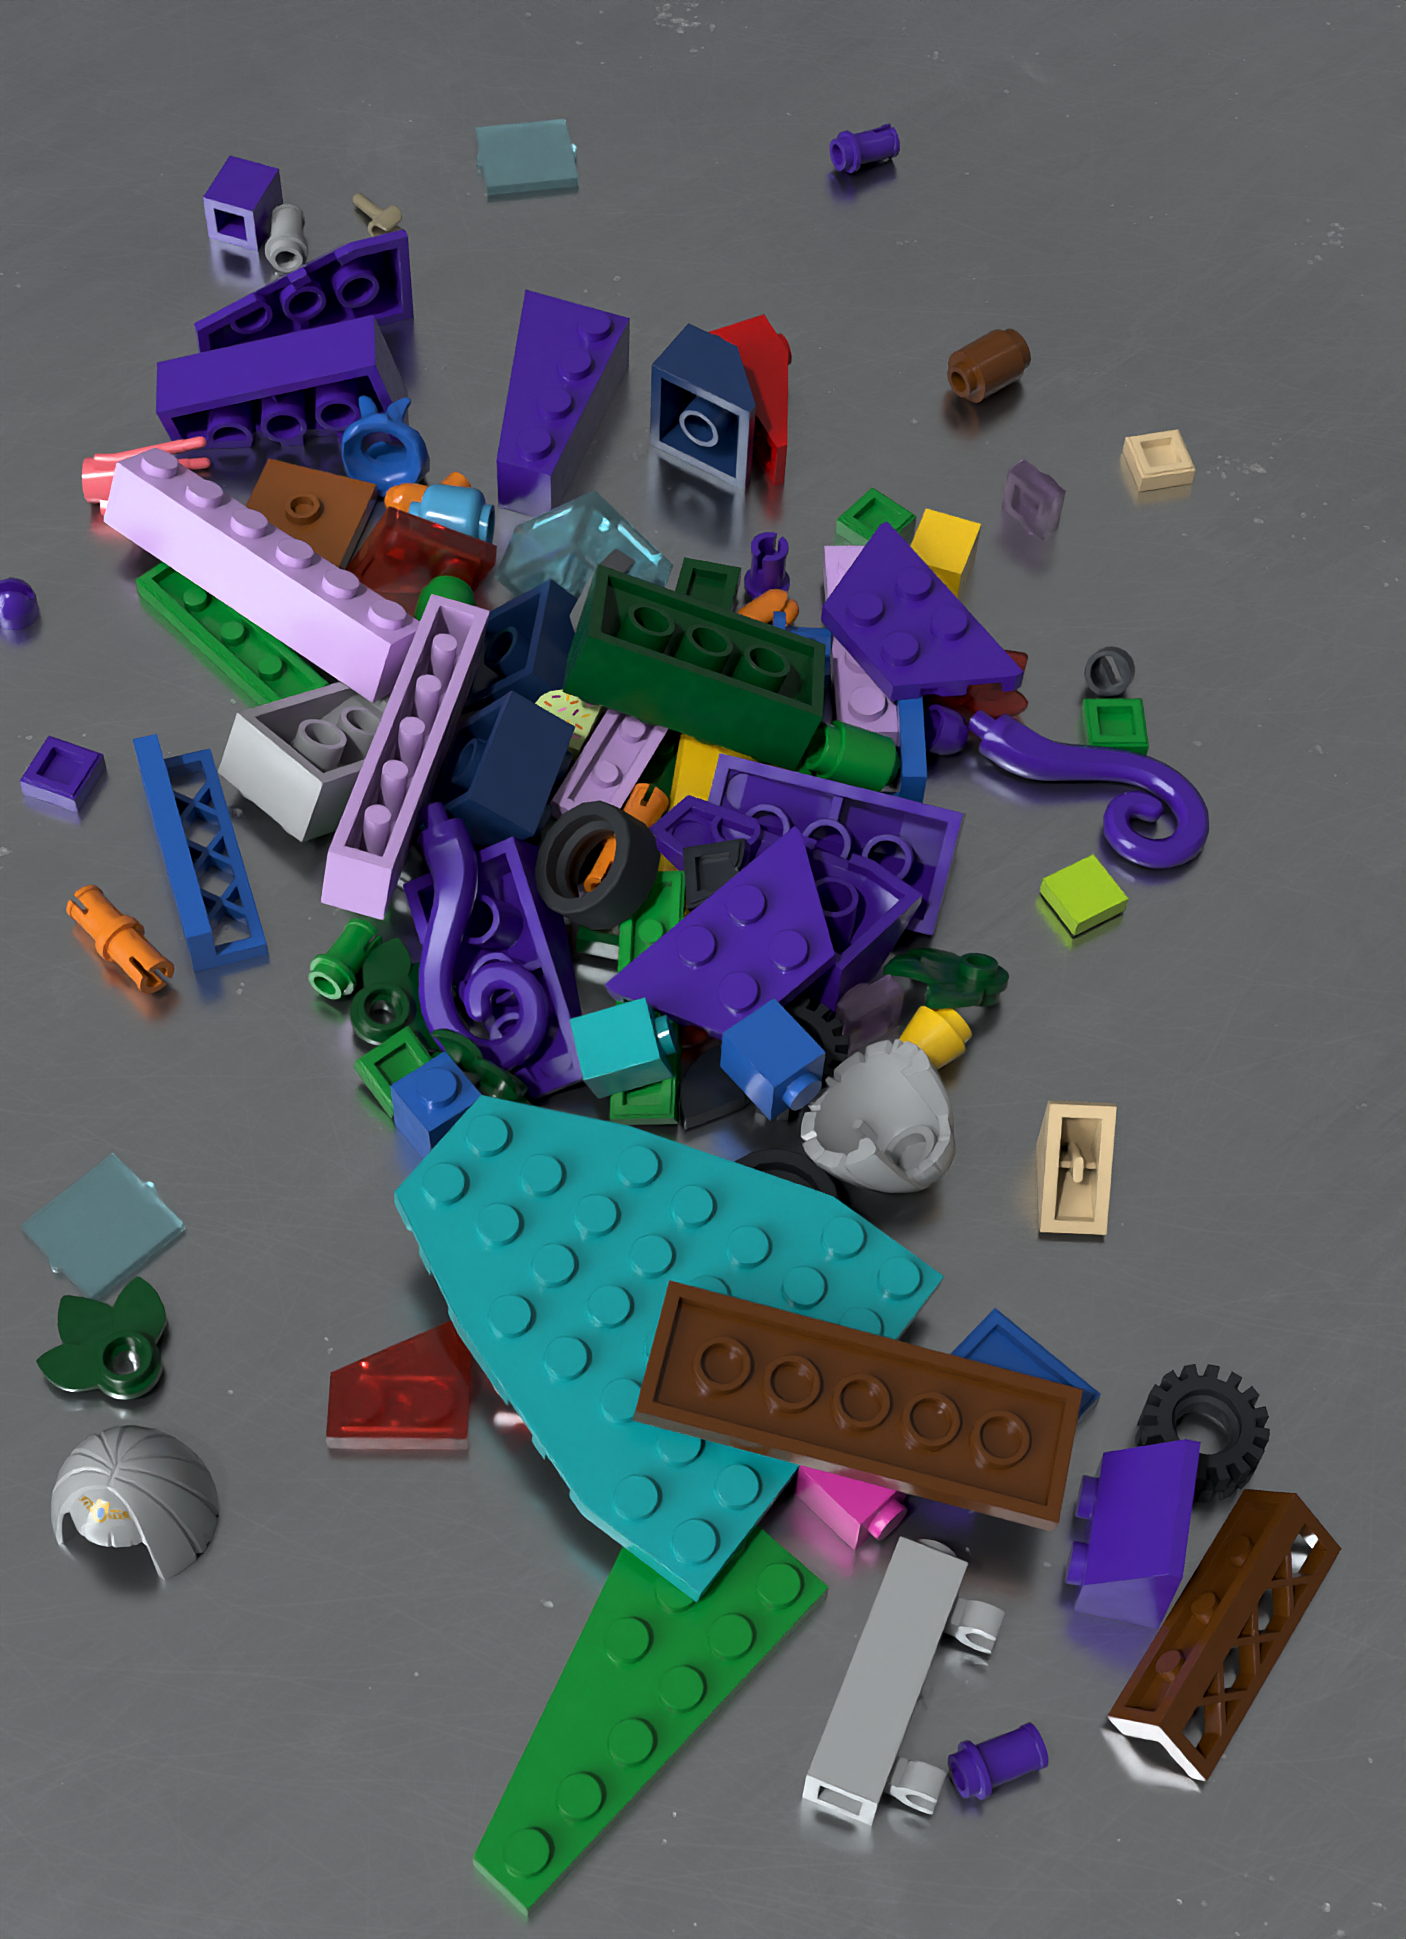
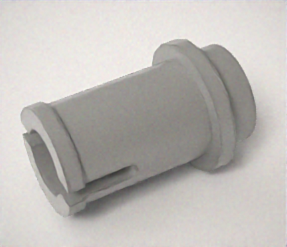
M282 204L272 210L270 215L271 237L265 245V255L275 269L286 273L302 266L308 257V245L303 239L305 217H302L303 211L300 208L291 204Z

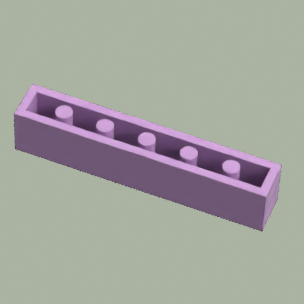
M155 447L116 463L103 522L372 703L392 693L420 621L406 613L401 605L394 601L386 600L359 582L354 574L339 569L315 553L307 543L292 538L268 522L263 514L242 505L224 493L219 485L203 479L180 464L175 456Z
M431 594L329 847L321 903L384 920L421 821L419 811L428 803L478 670L490 614L489 610Z

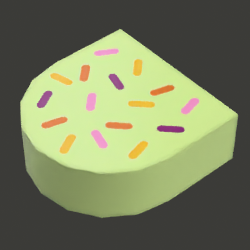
M563 689L550 691L542 695L535 704L575 726L567 749L572 752L571 759L576 761L601 715L602 706L587 704L578 697L563 693Z

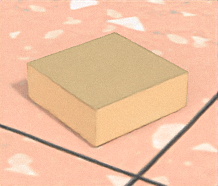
M1179 429L1125 437L1122 451L1139 492L1193 483L1196 469Z

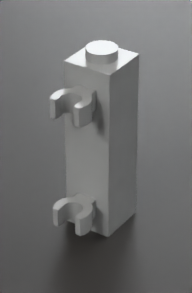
M900 1536L807 1773L803 1798L871 1826L884 1792L895 1796L901 1802L916 1810L933 1814L947 1773L928 1763L907 1760L898 1756L943 1634L952 1635L975 1650L991 1654L1006 1613L991 1604L975 1600L968 1601L958 1597L968 1562L956 1558L955 1553L947 1546L930 1539H918L915 1542Z

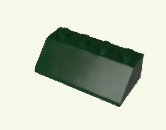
M598 564L593 574L568 654L563 693L578 697L581 701L590 705H601L636 717L643 723L660 725L692 736L701 743L718 745L750 756L759 763L776 765L795 771L823 718L826 644Z

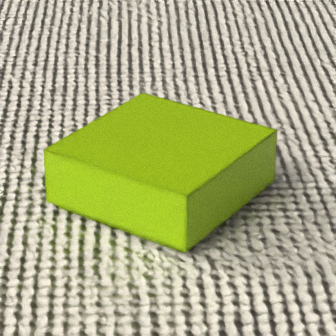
M1094 854L1043 878L1040 886L1041 894L1074 936L1125 911L1129 899Z

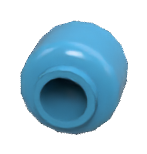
M433 484L425 490L421 502H411L408 512L407 532L408 536L417 537L419 549L424 557L434 560L471 563L479 557L481 551L490 550L495 528L494 505L486 504L485 497L479 489Z

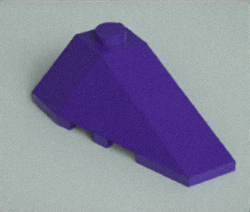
M719 754L708 802L756 818L761 829L783 836L796 826L802 835L817 840V849L850 860L854 853L874 860L923 894L921 904L905 929L933 935L951 876L966 817L965 813L726 754Z

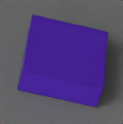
M48 736L20 779L23 794L78 813L106 768L104 755Z

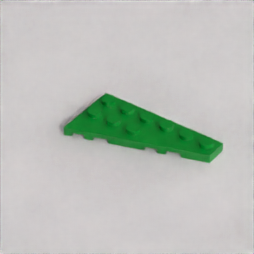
M756 1525L698 1602H695L629 1550L622 1547L473 1856L474 1867L529 1918L827 1598L829 1586L758 1525Z

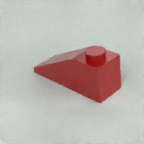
M763 314L708 333L720 336L738 348L756 404L753 454L775 487L784 484L788 445V366L792 363V353L786 337L782 333L777 334Z

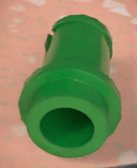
M350 919L344 931L326 954L316 955L311 961V972L308 978L313 988L321 995L330 999H339L342 995L351 994L357 986L355 977L363 968L367 956L373 949L383 943L382 936L375 935L378 930L363 919Z

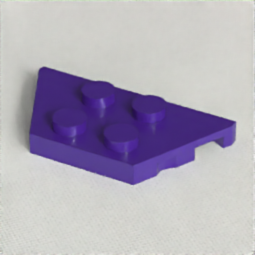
M888 521L877 528L822 606L821 622L890 701L919 699L927 694H937L942 697L966 695L968 685L1001 683L1003 692L1014 691L1021 687L1024 671Z
M796 826L791 828L606 982L605 987L611 997L622 1003H625L626 1000L634 1001L645 997L652 1008L660 1012L661 1016L668 1015L670 1021L683 1026L694 1025L702 1028L709 1036L722 1040L723 1032L773 998L782 1007H785L836 964L835 953L800 830Z

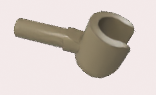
M362 193L354 195L353 204L372 219L368 225L371 237L403 230L397 225L402 220L401 211L397 206L392 205L384 210L375 205Z

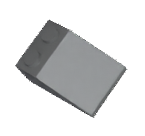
M338 682L237 712L218 773L235 786L245 798L253 801L277 821L288 834L296 837L301 842L336 831L390 696L387 695L372 703L344 683Z

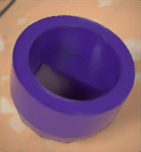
M9 577L1 580L0 627L6 630H21L33 624L39 615V605L32 587L23 579Z
M938 704L930 706L925 711L926 751L937 755H953L963 749L969 738V731L963 715L954 709Z

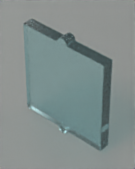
M565 119L475 128L479 154L476 155V166L483 170L487 195L578 186V174L574 161L577 157V147L570 143Z
M113 1153L20 1225L24 1234L49 1258L52 1272H63L87 1298L96 1301L185 1229L184 1222L156 1196L154 1184L152 1182L143 1183Z

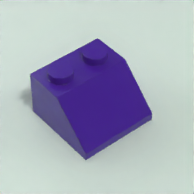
M1183 1439L1104 1452L1095 1477L1082 1476L1075 1517L1087 1519L1084 1542L1072 1541L1065 1575V1583L1077 1585L1073 1611L1159 1629L1183 1579L1201 1442Z

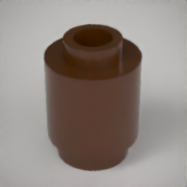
M1000 329L992 330L950 355L947 372L949 384L957 395L964 397L970 402H980L1022 377L1024 369L1028 368L1031 362L1029 347L1025 339L1013 329H1005L1004 331Z

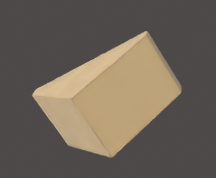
M1048 1100L1036 1144L1040 1232L1107 1235L1117 1110L1115 1103Z

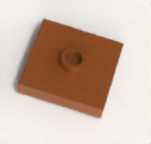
M268 459L246 507L260 512L267 518L268 522L292 538L307 543L315 553L339 569L345 570L377 501V484Z

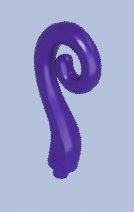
M979 710L971 718L967 728L982 739L979 752L1010 773L1023 778L1041 781L1122 782L1138 786L1154 794L1155 796L1139 790L1126 791L1115 796L1107 805L1103 815L1104 836L1110 846L1126 860L1151 869H1168L1185 864L1205 847L1209 835L1207 806L1194 785L1180 772L1166 763L1129 750L1053 741L1033 731L1008 713L1001 715L996 720L983 710ZM1161 799L1176 817L1177 828L1175 832L1163 839H1152L1138 834L1132 829L1129 821L1134 818L1147 822L1157 821L1163 814L1164 805L1159 800Z
M435 802L423 807L419 811L426 830L417 838L434 885L433 907L425 935L419 968V999L422 1015L430 1034L434 1029L447 1028L461 1033L477 1045L484 1059H489L498 1067L510 1071L527 1061L535 1053L545 1037L549 1023L547 996L536 976L524 966L508 961L488 963L480 967L469 978L464 989V1005L467 1013L474 1021L485 1022L489 1020L493 1013L492 998L499 989H508L516 995L519 1002V1017L516 1025L503 1037L487 1040L473 1035L461 1020L453 996V974L458 952L478 892V859L464 820L460 818L449 819L442 802ZM432 1036L440 1049L446 1052L439 1040Z

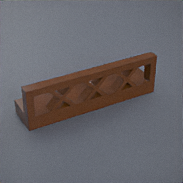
M1244 1489L1107 1715L1123 1735L1159 1741L1193 1779L1208 1781L1341 1551V1547L1297 1493ZM1298 1534H1300L1312 1550L1299 1572L1292 1573L1291 1546ZM1266 1589H1272L1273 1616L1267 1627L1259 1630L1258 1602ZM1238 1646L1240 1673L1232 1687L1224 1688L1223 1661L1231 1648ZM1204 1706L1205 1733L1195 1748L1182 1731L1196 1707Z

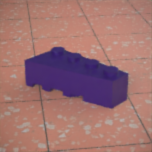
M525 289L496 460L498 507L552 522L629 367L630 318Z
M374 315L157 362L156 414L171 441L199 436L206 438V446L200 449L251 447L253 439L269 438L273 441L281 442V446L304 445L303 437L337 436L338 444H342L344 430L350 424L362 418L359 409V397L364 395L371 398L376 404L378 413H386L390 404L408 397V391ZM407 410L404 417V424H407L409 426V416ZM374 432V433H370V434H388V436H389V442H400V440H399L397 437H395V436H393V435H391V434H389V433H384V432Z

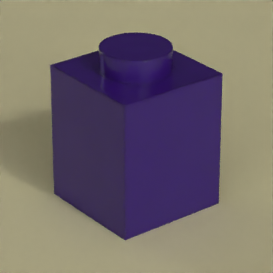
M230 155L203 196L209 238L258 252L271 231L270 215L272 210L283 204L279 169Z

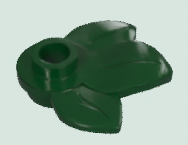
M397 937L373 949L363 964L364 988L356 994L350 1008L352 1028L364 1041L373 1045H380L409 1026L427 1052L441 1051L433 1037L430 1036L431 1034L425 1024L419 999L420 962L412 963L405 945ZM453 989V996L455 1001L457 993ZM385 1009L393 1015L394 1019L388 1024H378L372 1020L370 1014L374 1010ZM460 1016V1018H461V1020L463 1021L464 1025H465L466 1028L470 1031V1026H469L468 1023Z
M916 948L909 950L906 954L897 955L889 960L884 966L883 976L907 977L928 984L925 1002L929 1009L994 1005L999 1001L1000 993L1007 989L1009 981L1008 972L998 965V961L989 955L967 953L959 956L949 951L934 948Z
M447 1028L434 1029L430 1036H434L444 1046L446 1053L481 1095L531 1105L524 1097L528 1087L510 1072L498 1067L489 1059H484L479 1048L471 1039ZM435 1052L431 1057L435 1058L443 1052Z
M135 1277L120 1292L113 1307L107 1303L89 1298L64 1295L60 1299L57 1322L63 1344L50 1349L37 1359V1365L43 1375L54 1386L70 1392H81L99 1388L106 1395L113 1398L133 1399L150 1391L156 1385L162 1373V1356L156 1344L167 1323L165 1308L158 1293L143 1278ZM126 1361H135L140 1364L139 1368L130 1374L119 1375L116 1373L117 1368Z

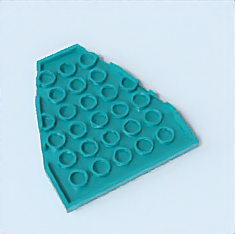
M481 1095L394 1191V1204L407 1230L413 1233L419 1245V1255L429 1276L433 1274L448 1304V1315L458 1335L506 1405L512 1404L533 1435L532 1443L543 1459L549 1458L569 1487V1497L580 1513L695 1602L700 1600L796 1475L800 1465L633 1421L669 1280L899 1340L940 1287L944 1278L941 1273L834 1196L632 1126Z

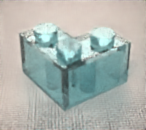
M593 490L517 525L494 578L515 597L552 579L579 599L594 569L615 548L636 561L629 575L662 587L666 586L673 564L619 514L610 503Z

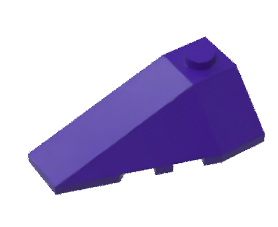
M405 229L338 246L195 322L198 352L202 353L370 315L375 316L379 326L414 318L408 235Z
M687 795L649 828L656 838L658 850L678 871H684V847L745 838L750 844L749 863H751L782 837L761 829L756 818L691 795ZM802 835L836 959V964L802 992L817 1003L824 1004L830 1009L831 1013L836 1015L876 977L921 904L923 894L874 860L854 853L850 860L817 849V840Z
M512 836L476 852L479 870L478 892L458 952L453 974V983L456 987L453 989L464 1003V989L469 978L480 967L488 963L508 961L520 964L536 976L547 996L549 1023L545 1037L535 1053L522 1065L512 1069V1072L528 1087L527 1093L532 1099H539L583 1081L569 1020L582 1016L564 916L548 908L537 891L534 872L540 847ZM431 873L403 884L422 946L434 899V885ZM499 989L492 998L493 1013L489 1020L482 1022L490 1033V1040L503 1037L516 1025L519 1017V1002L511 990Z

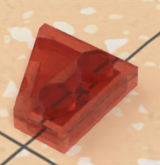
M389 506L345 570L354 574L359 582L374 592L420 594L421 590L432 579L439 576H453L466 582L474 593L496 563L497 546Z
M451 1320L330 1373L326 1431L328 1448L468 1450L472 1354L458 1335Z

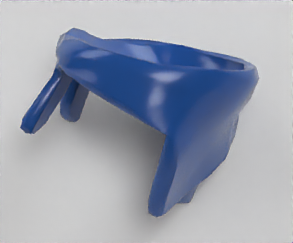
M364 395L359 397V409L362 418L350 424L344 430L341 456L347 476L377 484V494L380 497H385L386 492L394 485L402 483L419 484L422 477L430 471V457L423 438L417 430L404 424L406 411L411 405V399L408 397L390 404L386 413H378L376 404L371 398ZM384 432L397 437L404 443V446H394L387 442L378 441L364 451L362 440L370 433Z

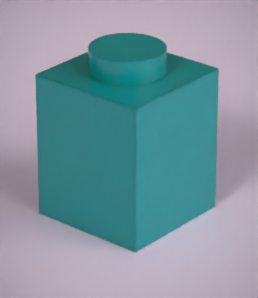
M645 997L569 1019L583 1081L598 1099L673 1077L668 1055L678 1053V1047L672 1024L668 1015L658 1017Z

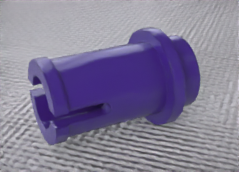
M885 124L879 128L856 134L848 130L843 131L830 143V157L833 165L837 170H845L848 173L857 172L860 165L897 157L900 150L897 131L894 127H891V124Z
M775 532L760 533L751 542V568L744 576V588L752 600L769 589H781L788 592L790 588V577L785 571L789 545L786 538L782 536L778 540V551H776L777 533Z
M1031 1722L1020 1725L1018 1729L998 1735L976 1745L970 1740L960 1742L958 1752L948 1756V1767L954 1785L962 1797L968 1798L975 1795L978 1799L984 1800L991 1796L993 1787L1016 1779L1033 1770L1039 1771L1048 1767L1049 1759L1039 1731Z

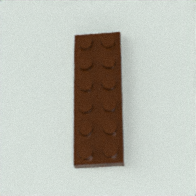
M669 1280L633 1421L1053 1532L1060 1520L1083 1389Z

